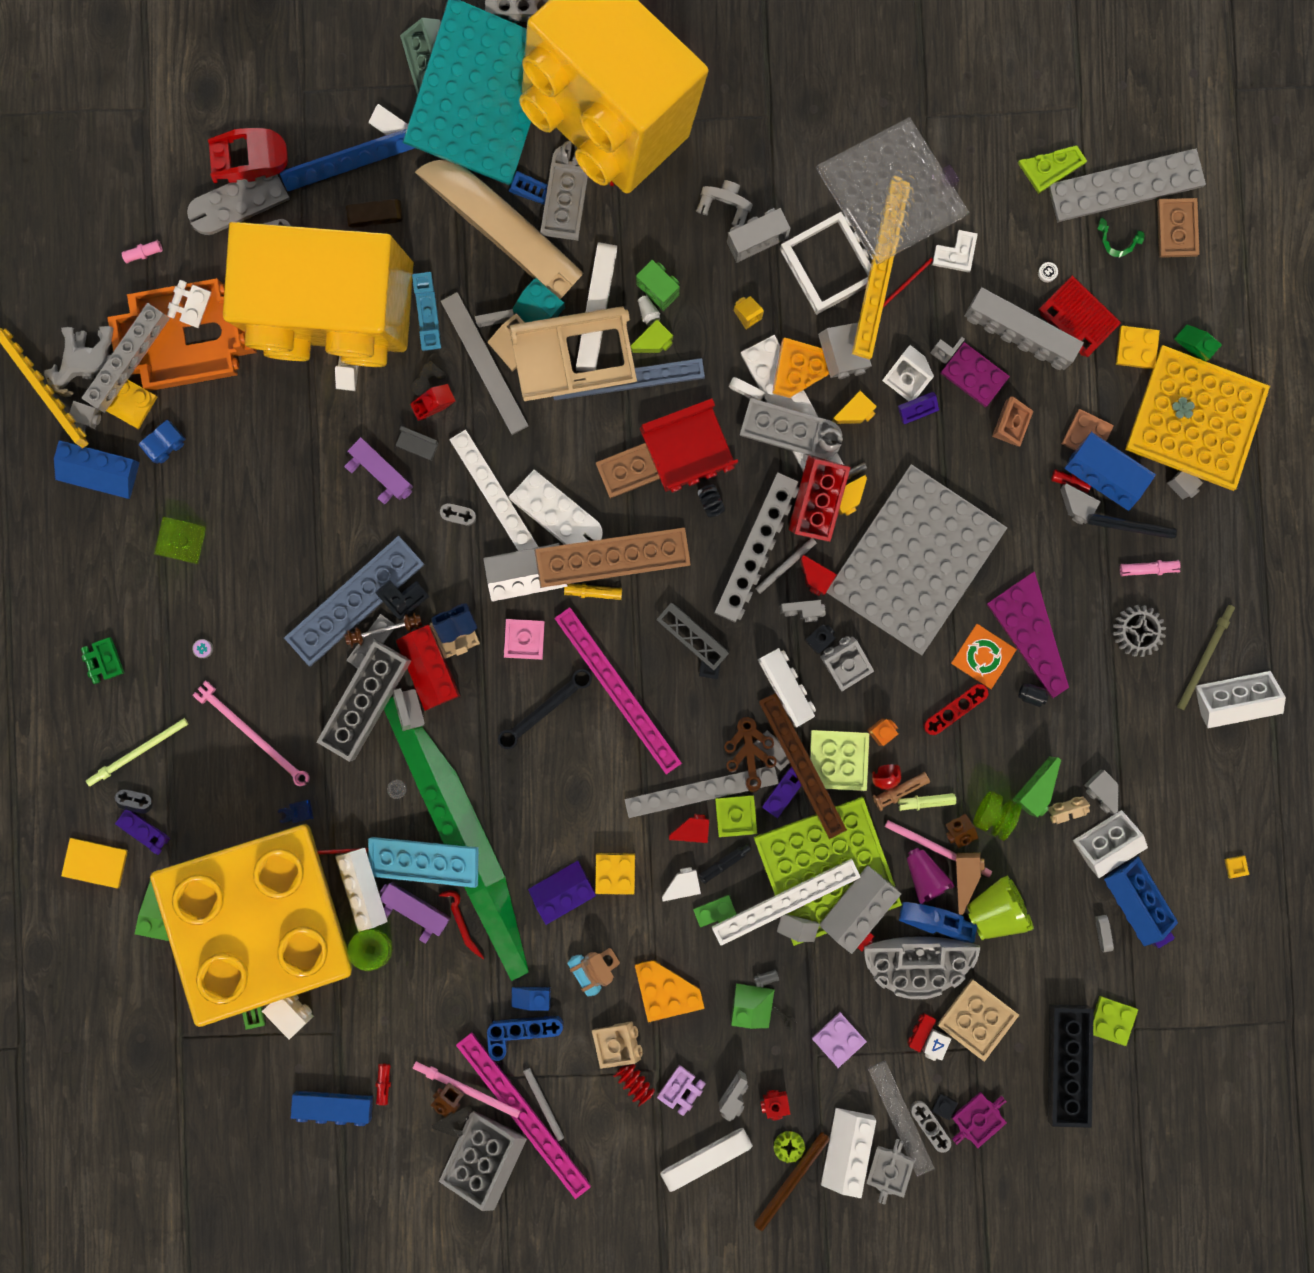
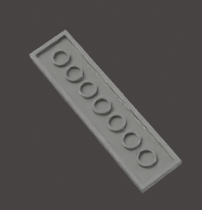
M1196 148L1056 182L1048 187L1058 223L1201 188L1206 183Z

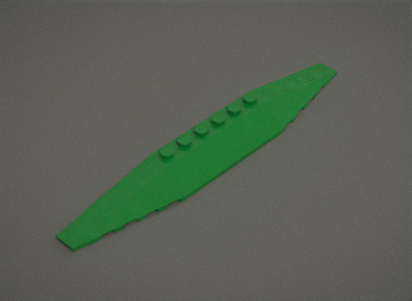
M390 698L384 711L443 843L478 847V886L475 888H464L511 981L529 973L504 872L457 772L452 768L422 726L402 731L394 698Z

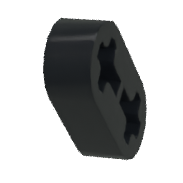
M120 790L115 795L116 804L121 809L143 814L148 813L152 809L153 804L150 796L147 794ZM128 797V800L121 802V799ZM143 801H146L147 804H144L142 807H140L139 803H143Z

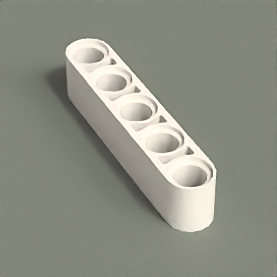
M740 1128L667 1167L660 1175L668 1190L672 1192L751 1149L753 1145L744 1128Z

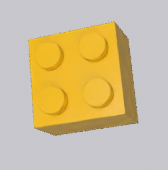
M597 853L595 894H634L635 853Z

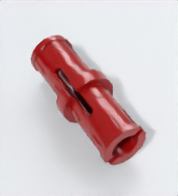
M1056 469L1051 477V481L1063 485L1067 483L1085 493H1088L1091 488L1089 484L1075 475H1070Z
M378 1064V1081L375 1082L377 1087V1105H388L389 1087H391V1082H389L390 1064Z

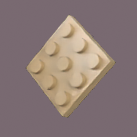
M971 979L938 1022L937 1026L985 1062L1019 1014Z

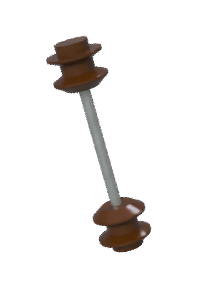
M414 612L413 616L409 617L405 614L403 623L366 633H361V630L355 627L354 632H350L347 629V634H344L347 645L351 644L353 648L354 643H359L362 646L363 637L403 626L409 632L414 627L419 629V626H422L420 615H416Z

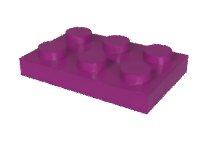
M965 342L940 373L985 408L1010 377Z

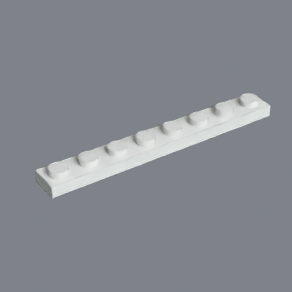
M466 429L449 439L518 551L538 547Z
M847 860L712 926V929L720 945H723L861 877L853 860Z

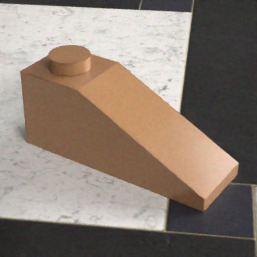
M957 853L959 915H963L979 882L981 871L985 870V859H981V853Z

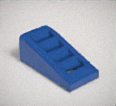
M517 171L508 191L545 205L548 185ZM519 180L522 181L520 188L517 187ZM526 183L530 184L527 191L524 190ZM533 186H536V191L534 194H532L531 191L533 189ZM542 188L544 189V192L542 194V197L540 198L538 197V194L540 192V189Z

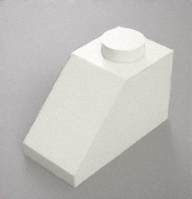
M692 867L680 869L681 872L675 875L662 895V900L668 901L701 894L696 869L692 870Z

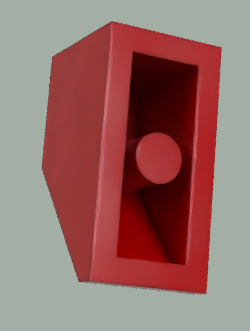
M803 555L800 562L806 584L810 587L809 591L817 596H820V594L824 596L837 574Z
M694 814V817H689L669 834V840L707 843L709 819L705 818L706 815Z

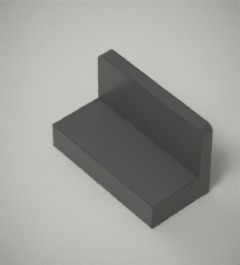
M401 426L399 429L401 434L396 447L432 461L439 443L430 437Z

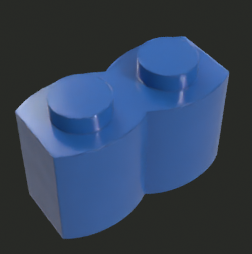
M166 420L153 433L144 438L139 443V446L152 462L163 463L169 458V454L173 450L177 451L183 447V442L186 438L171 421Z

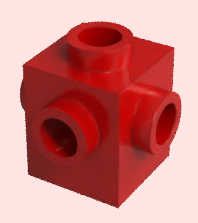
M771 1090L766 1095H763L764 1101H760L762 1113H766L767 1119L780 1120L783 1116L790 1115L786 1091L778 1092V1090Z

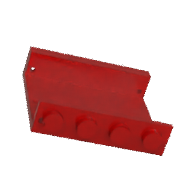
M713 399L642 424L640 427L641 434L665 492L671 490L674 493L681 490L685 484L692 486L699 483L701 478L706 477V479L717 476L719 471L723 470L726 473L735 469L734 466L738 463V459L733 460L713 411L715 406Z

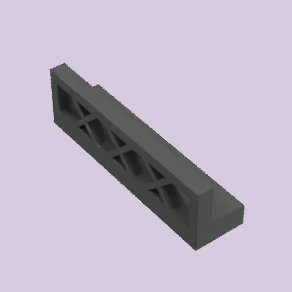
M673 602L656 619L713 670L730 653ZM670 611L675 616L676 624L668 625L662 619ZM678 626H687L690 629V637H681ZM701 638L704 641L705 650H696L693 647V639ZM685 639H690L691 644H689ZM715 651L721 657L713 665L708 660L707 652Z

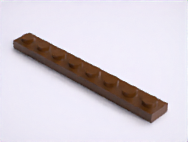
M775 693L760 700L759 705L829 840L846 832L847 829L777 694Z

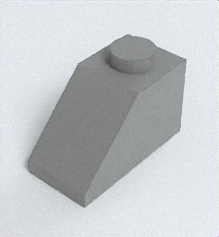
M1066 483L1060 490L1068 515L1073 517L1072 520L1076 523L1086 524L1088 515L1095 513L1101 501Z

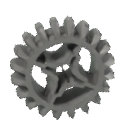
M1135 605L1133 609L1128 607L1127 613L1125 611L1120 612L1122 618H1116L1119 624H1114L1113 628L1118 629V632H1113V635H1118L1119 638L1115 640V643L1121 642L1122 644L1119 648L1124 649L1126 647V654L1132 651V656L1136 657L1139 653L1140 657H1144L1145 652L1151 655L1152 650H1158L1156 644H1163L1160 638H1165L1166 635L1161 633V631L1166 630V627L1160 626L1164 620H1157L1160 614H1153V608L1147 610V607L1144 605L1140 609L1138 605ZM1139 615L1138 620H1136L1133 626H1127L1128 621L1132 617ZM1145 618L1149 620L1153 630L1147 627V620ZM1140 628V629H1142V632H1146V633H1142V634H1139V635H1138V633L1136 632V630H1132V629ZM1126 632L1131 634L1133 644L1128 640ZM1145 636L1152 637L1147 645L1140 647V643L1143 642Z

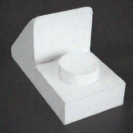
M339 356L338 366H335L336 389L356 391L359 366L342 363L340 360L341 356Z

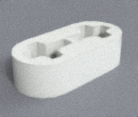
M735 377L732 378L729 384L732 390L748 398L762 401L765 395L762 390Z

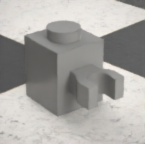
M73 401L69 413L76 420V427H80L84 432L86 426L95 429L96 425H99L101 421V411Z
M1179 471L1167 484L1183 500L1187 497H1194L1200 491L1198 488L1203 482L1198 477Z

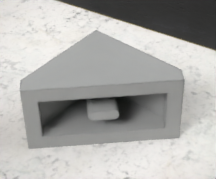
M785 914L780 918L777 932L797 942H814L820 923Z

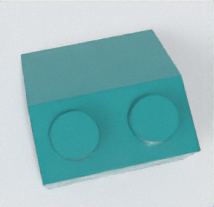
M535 278L520 295L513 307L514 314L517 313L526 323L556 318L565 309L563 301Z

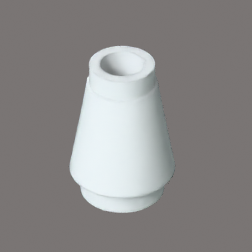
M640 297L638 303L643 322L649 326L656 320L659 321L660 312L649 297Z

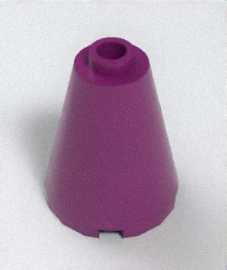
M916 848L908 853L909 857L906 859L920 904H923L925 901L928 902L945 893V890L955 887L953 882L924 850Z

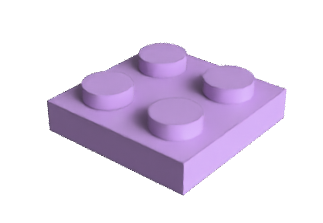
M841 1012L812 1037V1040L838 1068L867 1042Z

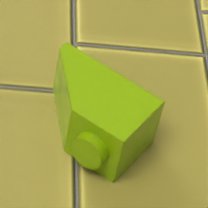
M656 320L630 346L633 353H660L663 349L666 351L673 344V335Z

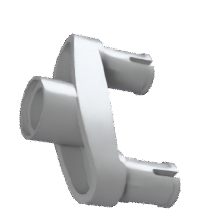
M724 180L721 189L708 186L702 188L700 194L702 197L696 212L701 214L704 207L703 215L707 216L712 200L716 199L736 206L738 209L732 225L736 226L740 219L739 225L743 226L753 204L737 195L740 185Z

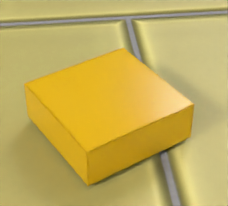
M1244 855L1224 859L1228 878L1249 875Z

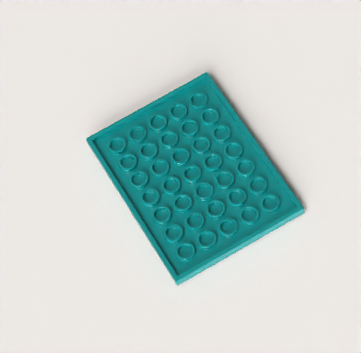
M448 0L402 143L511 185L531 121L523 112L519 101L522 95L524 70L522 61L525 57L527 29L461 0Z

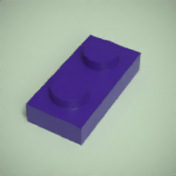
M934 392L898 406L901 421L904 425L939 411L937 397Z

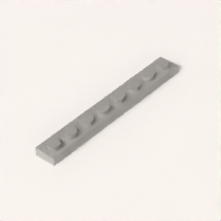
M775 767L756 769V775L761 780L760 788L779 784ZM748 771L624 799L628 817L632 818L749 791L746 788V780L749 778ZM751 780V786H756L757 781Z

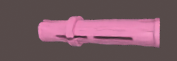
M1157 560L1151 563L1120 564V575L1179 573L1181 568L1180 561L1162 562V560Z

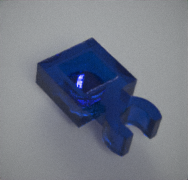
M310 800L289 804L290 809L283 808L278 810V813L284 812L286 814V818L280 820V823H288L291 819L293 823L314 819Z

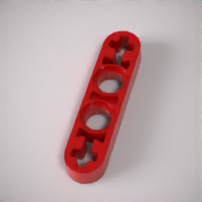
M976 684L928 718L923 725L924 731L929 735L939 734L988 697L987 687L982 684ZM976 688L983 689L982 697H975L973 700L976 702L973 704L972 699L967 694L969 693L970 696L976 694ZM962 698L969 702V706L965 710L958 706ZM945 710L953 712V718L950 721H946L943 718ZM939 716L940 720H941L945 725L942 726V724L939 723V724L935 727V728H936V731H934V730H930V731H929V730H928V728L930 727L929 722H931V723H936V722L938 721V719H937L936 717Z

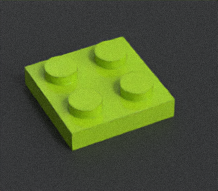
M754 795L715 798L719 837L757 834Z
M1099 996L1094 1011L1093 1035L1127 1046L1138 1009Z

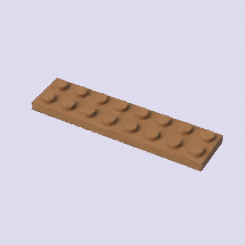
M685 528L534 549L540 588L691 565Z

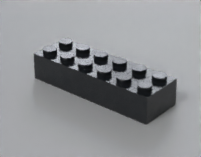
M1049 1004L1048 1122L1052 1127L1092 1128L1094 1009L1088 1005Z

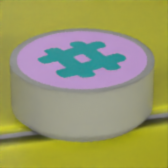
M200 639L193 644L192 650L196 657L208 658L213 653V645L208 640Z

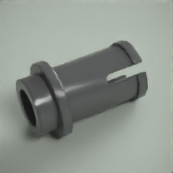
M776 969L762 974L756 973L757 975L753 976L757 988H763L764 985L779 981Z

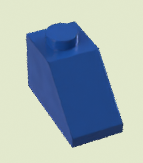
M512 987V1007L525 1010L549 1011L551 1007V987Z

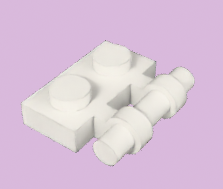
M179 280L178 285L175 286L173 291L175 294L172 302H169L167 307L169 308L167 316L174 318L176 312L182 313L179 321L199 328L212 292L196 285H192L190 291L185 290L187 282ZM182 295L188 297L185 307L179 306Z

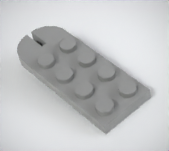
M569 140L558 147L553 153L540 233L544 236L578 241L588 176L579 166L575 158V152L573 160L570 161L572 142Z
M278 175L268 178L261 176L252 182L237 180V183H228L195 198L189 204L187 214L195 231L204 235H212L228 228L230 222H242L290 200Z
M750 398L740 432L742 437L821 459L833 457L842 445L839 443L843 441L841 429L830 420ZM824 439H829L839 443L835 445L832 443L825 442Z

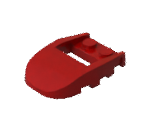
M234 129L208 139L211 163L210 174L213 183H218L217 179H228L229 183H237V180L256 181V178L261 176L268 178L282 172L288 163L285 141L278 133L270 129ZM240 138L247 139L249 165L232 168L230 143Z

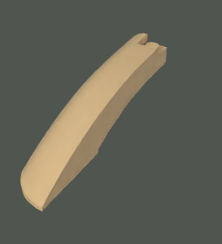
M436 160L426 163L415 172L465 220L506 253L533 279H538L559 299L584 274L532 224L467 168L447 160Z

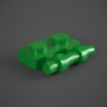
M112 637L92 643L93 652H90L88 646L81 648L83 654L81 657L83 662L86 663L88 668L87 674L91 678L93 685L101 682L100 674L103 675L104 680L124 674ZM94 658H97L99 668L95 667Z

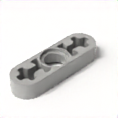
M923 1101L913 1102L910 1111L921 1129L938 1152H947L951 1148V1140ZM917 1106L923 1108L922 1111L926 1118L923 1119L919 1113L915 1114ZM930 1121L936 1123V1128L932 1132L925 1129L926 1124ZM939 1134L942 1140L946 1139L944 1147L941 1145L937 1146L939 1141L935 1135Z

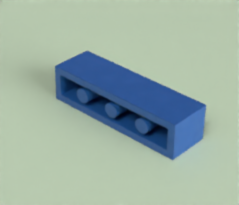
M296 1091L292 1095L291 1119H296L297 1122L315 1120L316 1123L320 1124L327 1123V1121H335L337 1125H345L349 1122L354 1123L355 1126H365L372 1119L373 1096Z

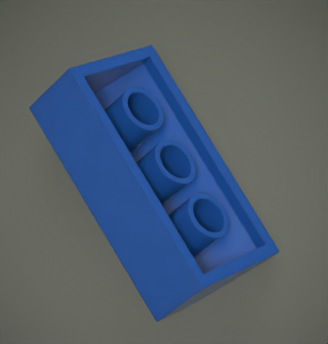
M1092 432L1071 455L1064 468L1128 511L1141 498L1156 475Z
M59 440L54 456L55 480L130 499L140 462L87 447L82 448L79 445Z
M1139 856L1113 870L1104 879L1143 946L1162 941L1178 924Z

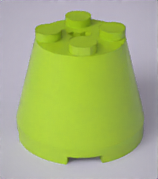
M1008 875L1000 878L967 905L970 912L968 914L973 925H977V932L981 940L1025 933L1034 929L1029 914L1027 915L1024 901L1012 879L1009 880Z

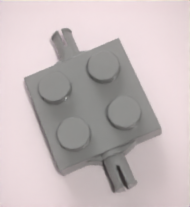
M899 1139L895 1140L893 1149L877 1147L867 1180L868 1185L874 1186L881 1191L878 1202L881 1203L883 1198L882 1204H886L888 1194H895L904 1198L915 1163L914 1158L901 1153L904 1142Z

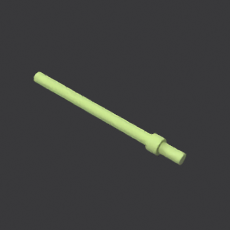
M183 718L111 765L102 767L98 770V773L88 778L86 783L88 786H92L101 779L105 780L110 777L112 772L187 726V720Z

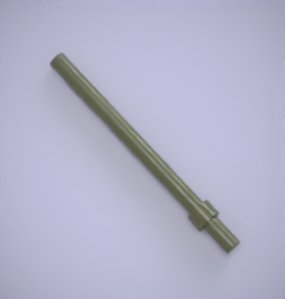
M1228 605L1222 618L1219 617L1216 623L1217 628L1177 708L1185 710L1224 630L1230 624L1229 620L1235 610L1234 606Z

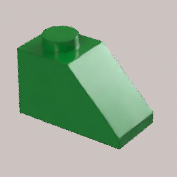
M1188 324L1174 338L1176 342L1195 358L1203 361H1208L1222 345L1208 332Z

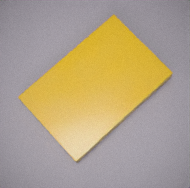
M70 838L61 876L120 888L128 850Z

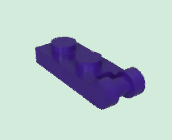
M792 767L788 769L762 805V808L777 819L801 787L799 780L796 783L789 780L792 775L797 778Z
M124 810L115 825L157 855L161 853L163 845L167 844L170 840L166 834L132 811ZM154 837L158 838L156 843L152 842Z

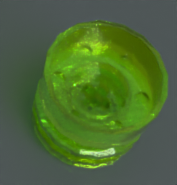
M990 790L979 805L973 825L985 832L992 826L991 835H998V839L1005 841L1018 823L1022 805L1018 803L1013 804V801L1010 799L1002 805L1003 796Z
M367 929L358 932L352 937L348 946V955L355 967L364 971H372L388 963L392 956L393 947L386 933L377 929ZM369 945L376 947L374 955L372 952L368 953Z

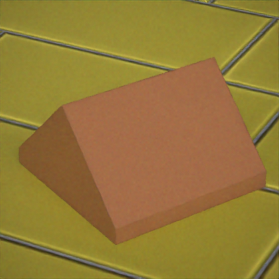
M1009 397L1004 403L992 437L1021 446L1033 411L1016 398Z

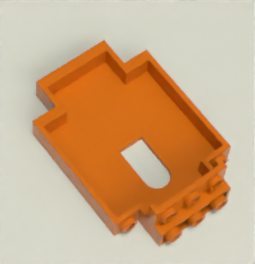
M219 279L188 283L185 290L190 291L192 285H196L212 292L200 325L208 323L219 324L222 329L221 336L214 341L186 345L184 328L191 327V325L179 321L182 313L176 312L174 318L169 317V321L131 374L141 375L142 387L145 390L153 391L238 375L239 362L235 357L257 353V349L245 346V332L223 319L225 284H222ZM175 286L127 294L130 313L108 317L109 326L113 328V352L147 303L167 316L169 311L167 307L174 297L175 292L173 291ZM182 295L179 306L185 307L188 297Z

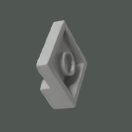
M821 600L786 603L779 606L780 614L785 613V617L796 616L799 612L800 619H805V622H814L818 620V617H824L826 614L825 605L821 604Z
M853 636L842 638L838 646L826 648L823 651V655L820 656L841 691L874 672L858 641Z
M740 1070L719 1101V1109L722 1112L721 1116L728 1121L733 1120L735 1116L739 1117L744 1109L742 1096L746 1092L748 1085L746 1074Z

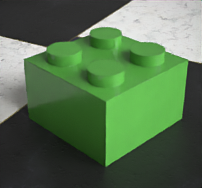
M651 260L636 275V285L664 311L679 296V281L672 275L669 277L661 263H655Z

